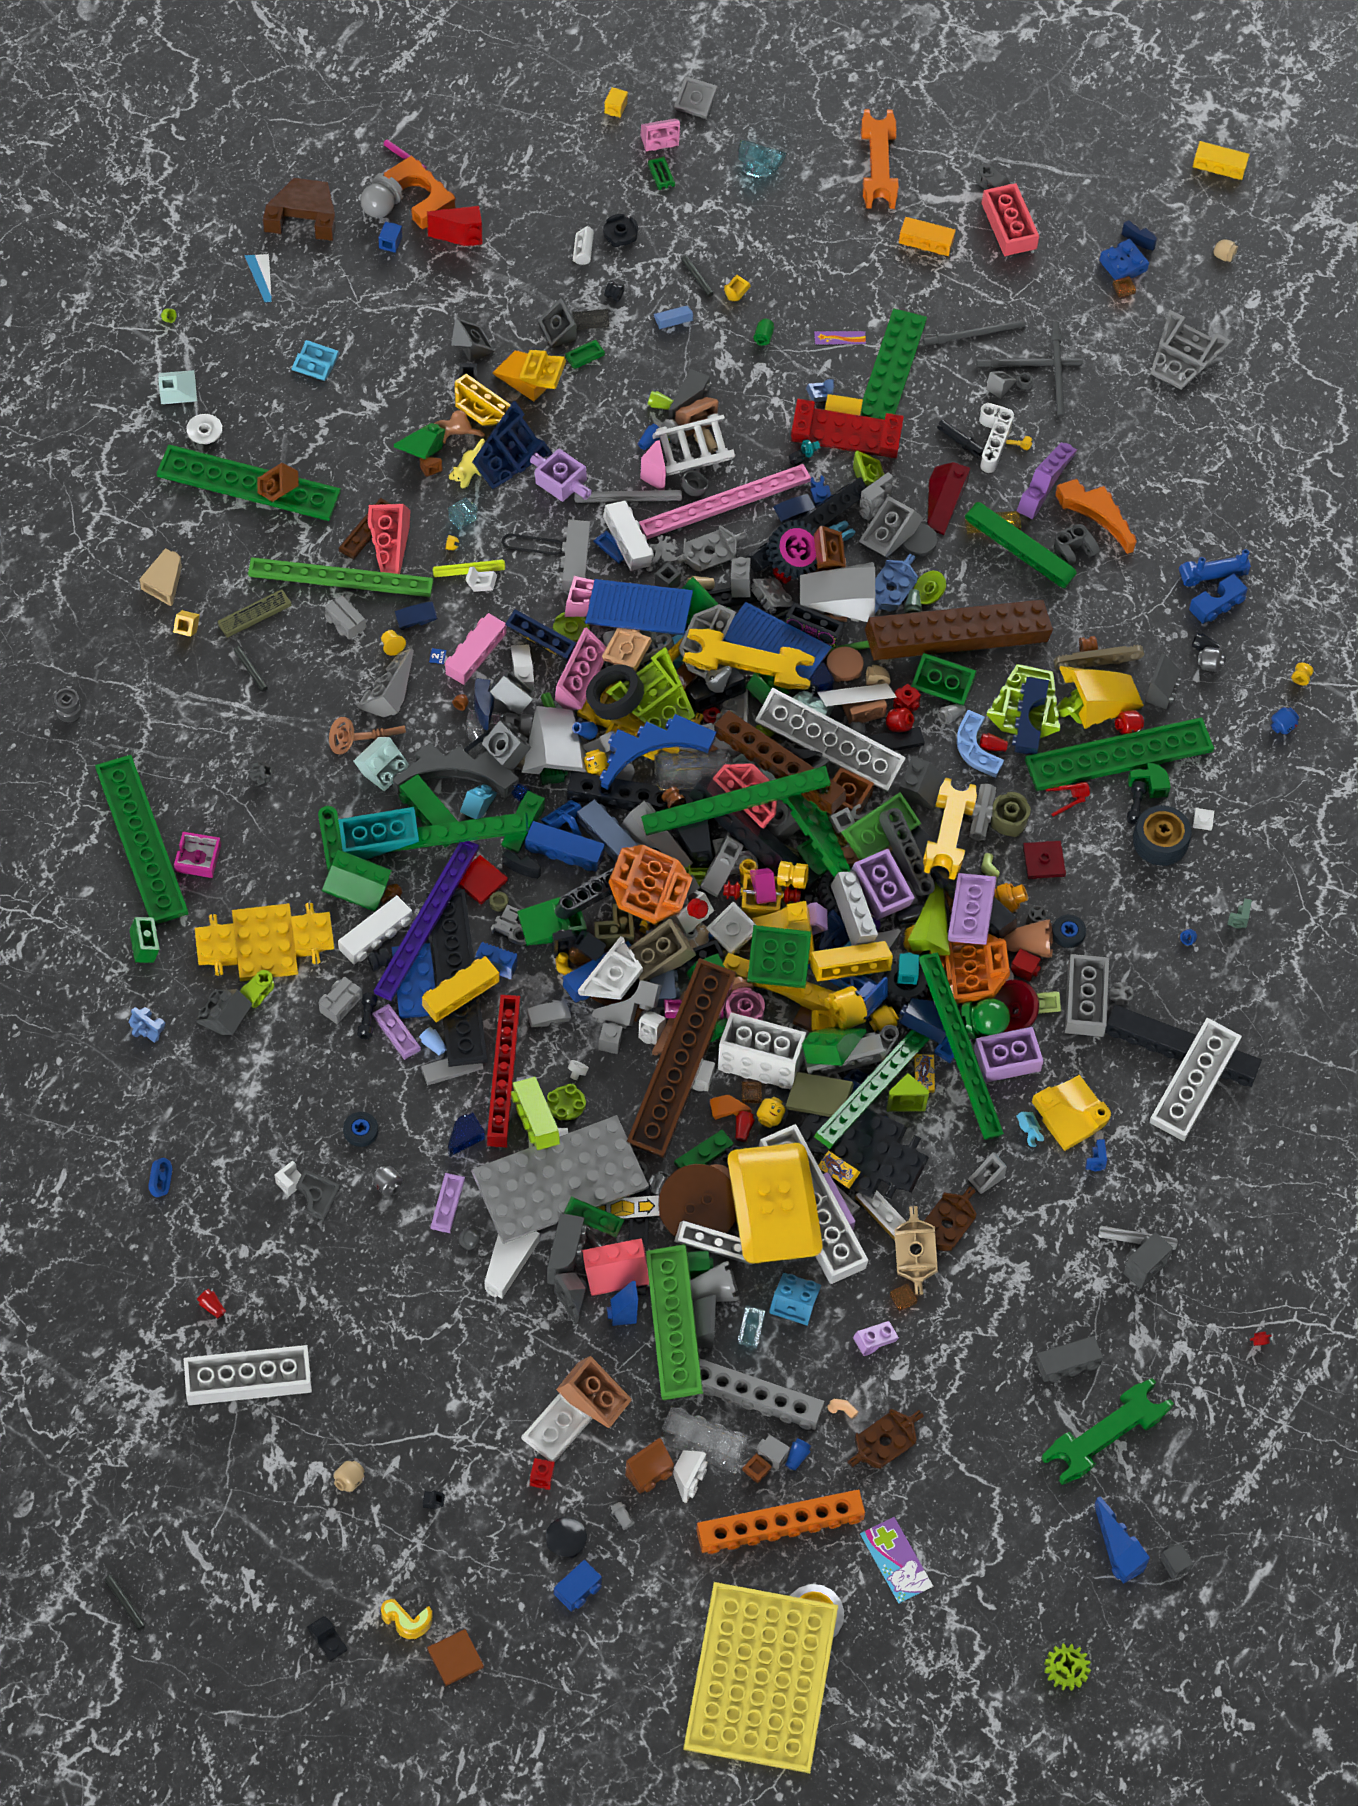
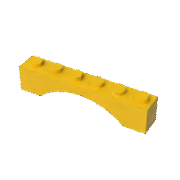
M728 953L723 963L725 968L735 971L736 977L746 979L748 977L749 960ZM807 981L805 989L753 983L755 987L784 995L812 1011H829L825 1006L824 998L835 992Z

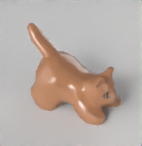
M461 410L452 413L450 420H440L434 423L446 429L443 440L444 444H446V439L450 435L455 434L463 435L468 433L481 437L485 436L482 431L471 428L467 414Z

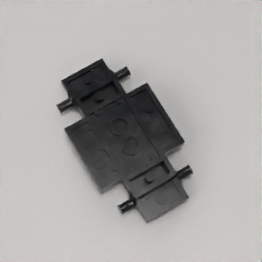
M866 1109L829 1149L814 1136L830 1117L807 1114L799 1131L812 1155L819 1153L825 1156L830 1151L860 1172L849 1189L873 1199L881 1181L889 1185L884 1195L888 1199L892 1200L896 1189L912 1193L929 1157L917 1150L921 1138L914 1135L910 1145L900 1144L908 1127ZM831 1177L834 1182L843 1185L837 1180H835L833 1177Z

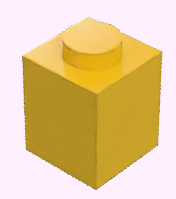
M612 87L605 100L604 113L620 118L627 105L628 92Z
M180 611L176 614L173 632L187 636L194 635L197 632L200 614Z

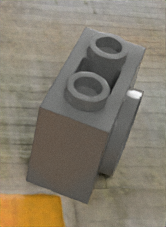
M500 720L484 739L482 745L502 766L514 770L531 749V746L526 742L528 739L524 735L517 733L515 725L511 722L505 723Z
M780 799L777 800L776 815L766 826L775 837L784 842L798 831L800 827L790 814L792 809Z

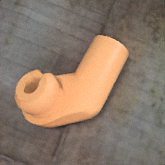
M832 1399L827 1406L831 1413L843 1410L851 1419L855 1418L859 1413L847 1400Z

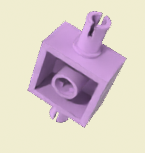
M557 449L547 459H544L538 453L531 457L530 463L538 467L535 469L536 484L563 502L573 492L585 500L588 499L587 497H590L592 490L583 485L587 480L586 466L561 449Z

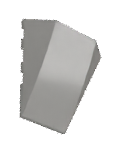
M1169 310L1150 374L1182 390L1232 341L1218 333L1212 338L1184 324V316Z
M874 562L800 575V605L824 614L827 612L839 618L844 616L851 618L852 621L868 622L869 617H875Z
M536 706L531 734L528 740L531 749L525 755V762L521 773L540 774L543 768L587 773L583 760L586 756V751L583 748L581 736L572 731V726L576 722L572 710Z

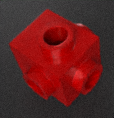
M906 684L903 688L899 687L895 691L896 698L893 701L895 709L905 707L914 712L919 708L921 694L916 688Z

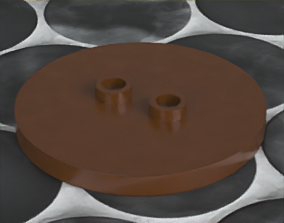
M705 1164L687 1165L673 1172L663 1183L658 1197V1211L665 1228L676 1237L679 1223L686 1221L727 1233L736 1219L730 1179L719 1169Z

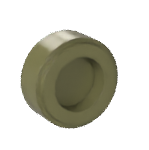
M495 892L490 896L489 905L494 911H504L509 904L508 896L503 892Z

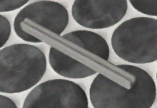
M682 491L592 492L586 500L575 493L574 499L576 503L681 501Z

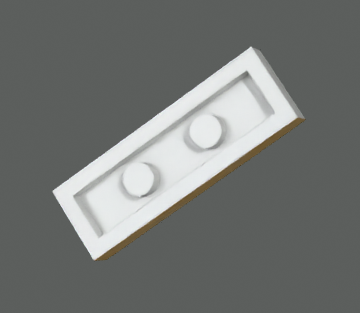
M876 1191L873 1199L857 1193L855 1199L895 1241L894 1229L906 1221L878 1191Z

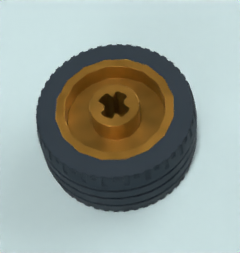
M1165 805L1150 807L1140 815L1135 825L1133 844L1136 852L1143 860L1153 865L1168 866L1178 862L1187 852L1191 841L1192 831L1190 822L1176 808Z

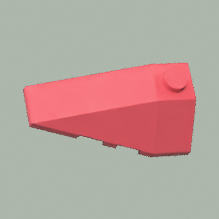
M404 504L369 505L368 526L373 537L372 541L375 545L380 572L400 574L410 527L411 511Z

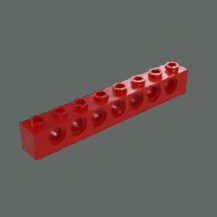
M500 995L487 1146L507 1148L512 1100L511 1091L513 1089L520 1014V996Z

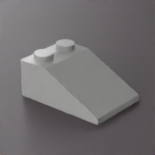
M887 496L859 542L887 558L915 533L924 518L912 508Z

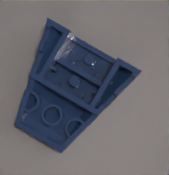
M516 401L512 402L472 461L492 489L511 479L518 472L525 471V468L532 465L530 459L535 453H538L543 458L553 454L543 440L538 439L522 417L525 414Z

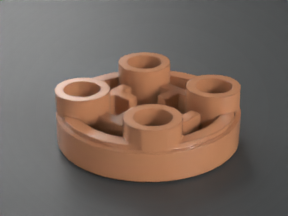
M838 647L829 653L826 667L834 681H850L861 676L864 662L857 650L851 647Z

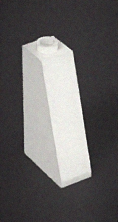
M535 1231L504 1244L498 1234L485 1279V1290L493 1297H504L539 1243L540 1233Z

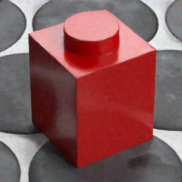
M1020 948L1011 963L1010 969L1014 975L1030 982L1033 976H1038L1042 968L1039 966L1041 958Z

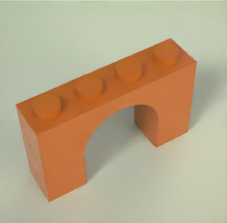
M413 156L408 157L384 172V177L388 179L394 178L402 189L419 186L430 193L425 200L411 208L412 220L422 230L427 227V211L455 208L456 199L453 193L448 192L444 185L437 181L432 173L427 171L421 162Z

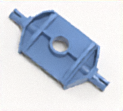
M909 554L905 561L886 560L885 566L875 578V614L879 609L887 611L897 610L909 594V591L917 583L918 576L910 566L915 560L914 555ZM894 586L896 590L890 591L887 587Z

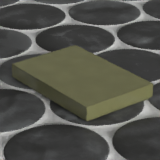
M797 1072L786 1108L788 1110L831 1117L850 1097L854 1084L852 1081Z

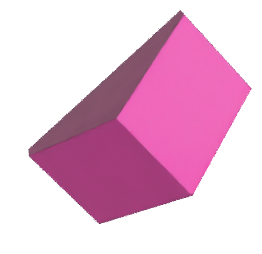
M769 868L750 870L757 904L775 902L774 872Z

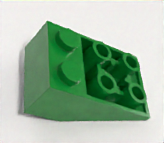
M561 897L517 911L526 945L552 943V934L559 930L571 929L578 935L581 930L586 931L587 927L582 911L568 919L558 918L554 909Z

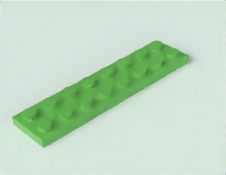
M686 1244L646 1251L662 1400L703 1394Z

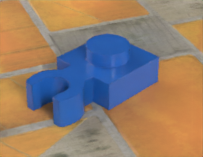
M820 476V482H815L814 478L811 477V496L814 506L829 497L831 492L829 485L824 486L823 476Z

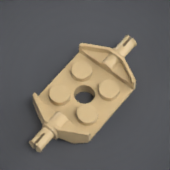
M911 1206L909 1207V1221L894 1229L897 1274L913 1281L915 1295H919L918 1287L920 1295H923V1281L938 1272L935 1227L919 1220L918 1207L914 1206L913 1214V1207ZM914 1244H918L922 1248L918 1255L910 1252V1248Z

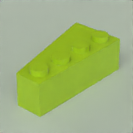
M536 1077L513 1082L514 1091H511V1097L515 1103L516 1111L523 1122L524 1129L528 1132L530 1143H534L537 1150L560 1144L559 1130Z

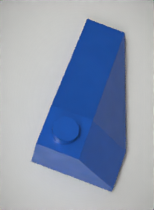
M1100 1496L1094 1504L1111 1562L1112 1572L1124 1584L1144 1572L1150 1557L1135 1536L1129 1537L1126 1531L1127 1527L1123 1522L1118 1523L1116 1521L1115 1513Z

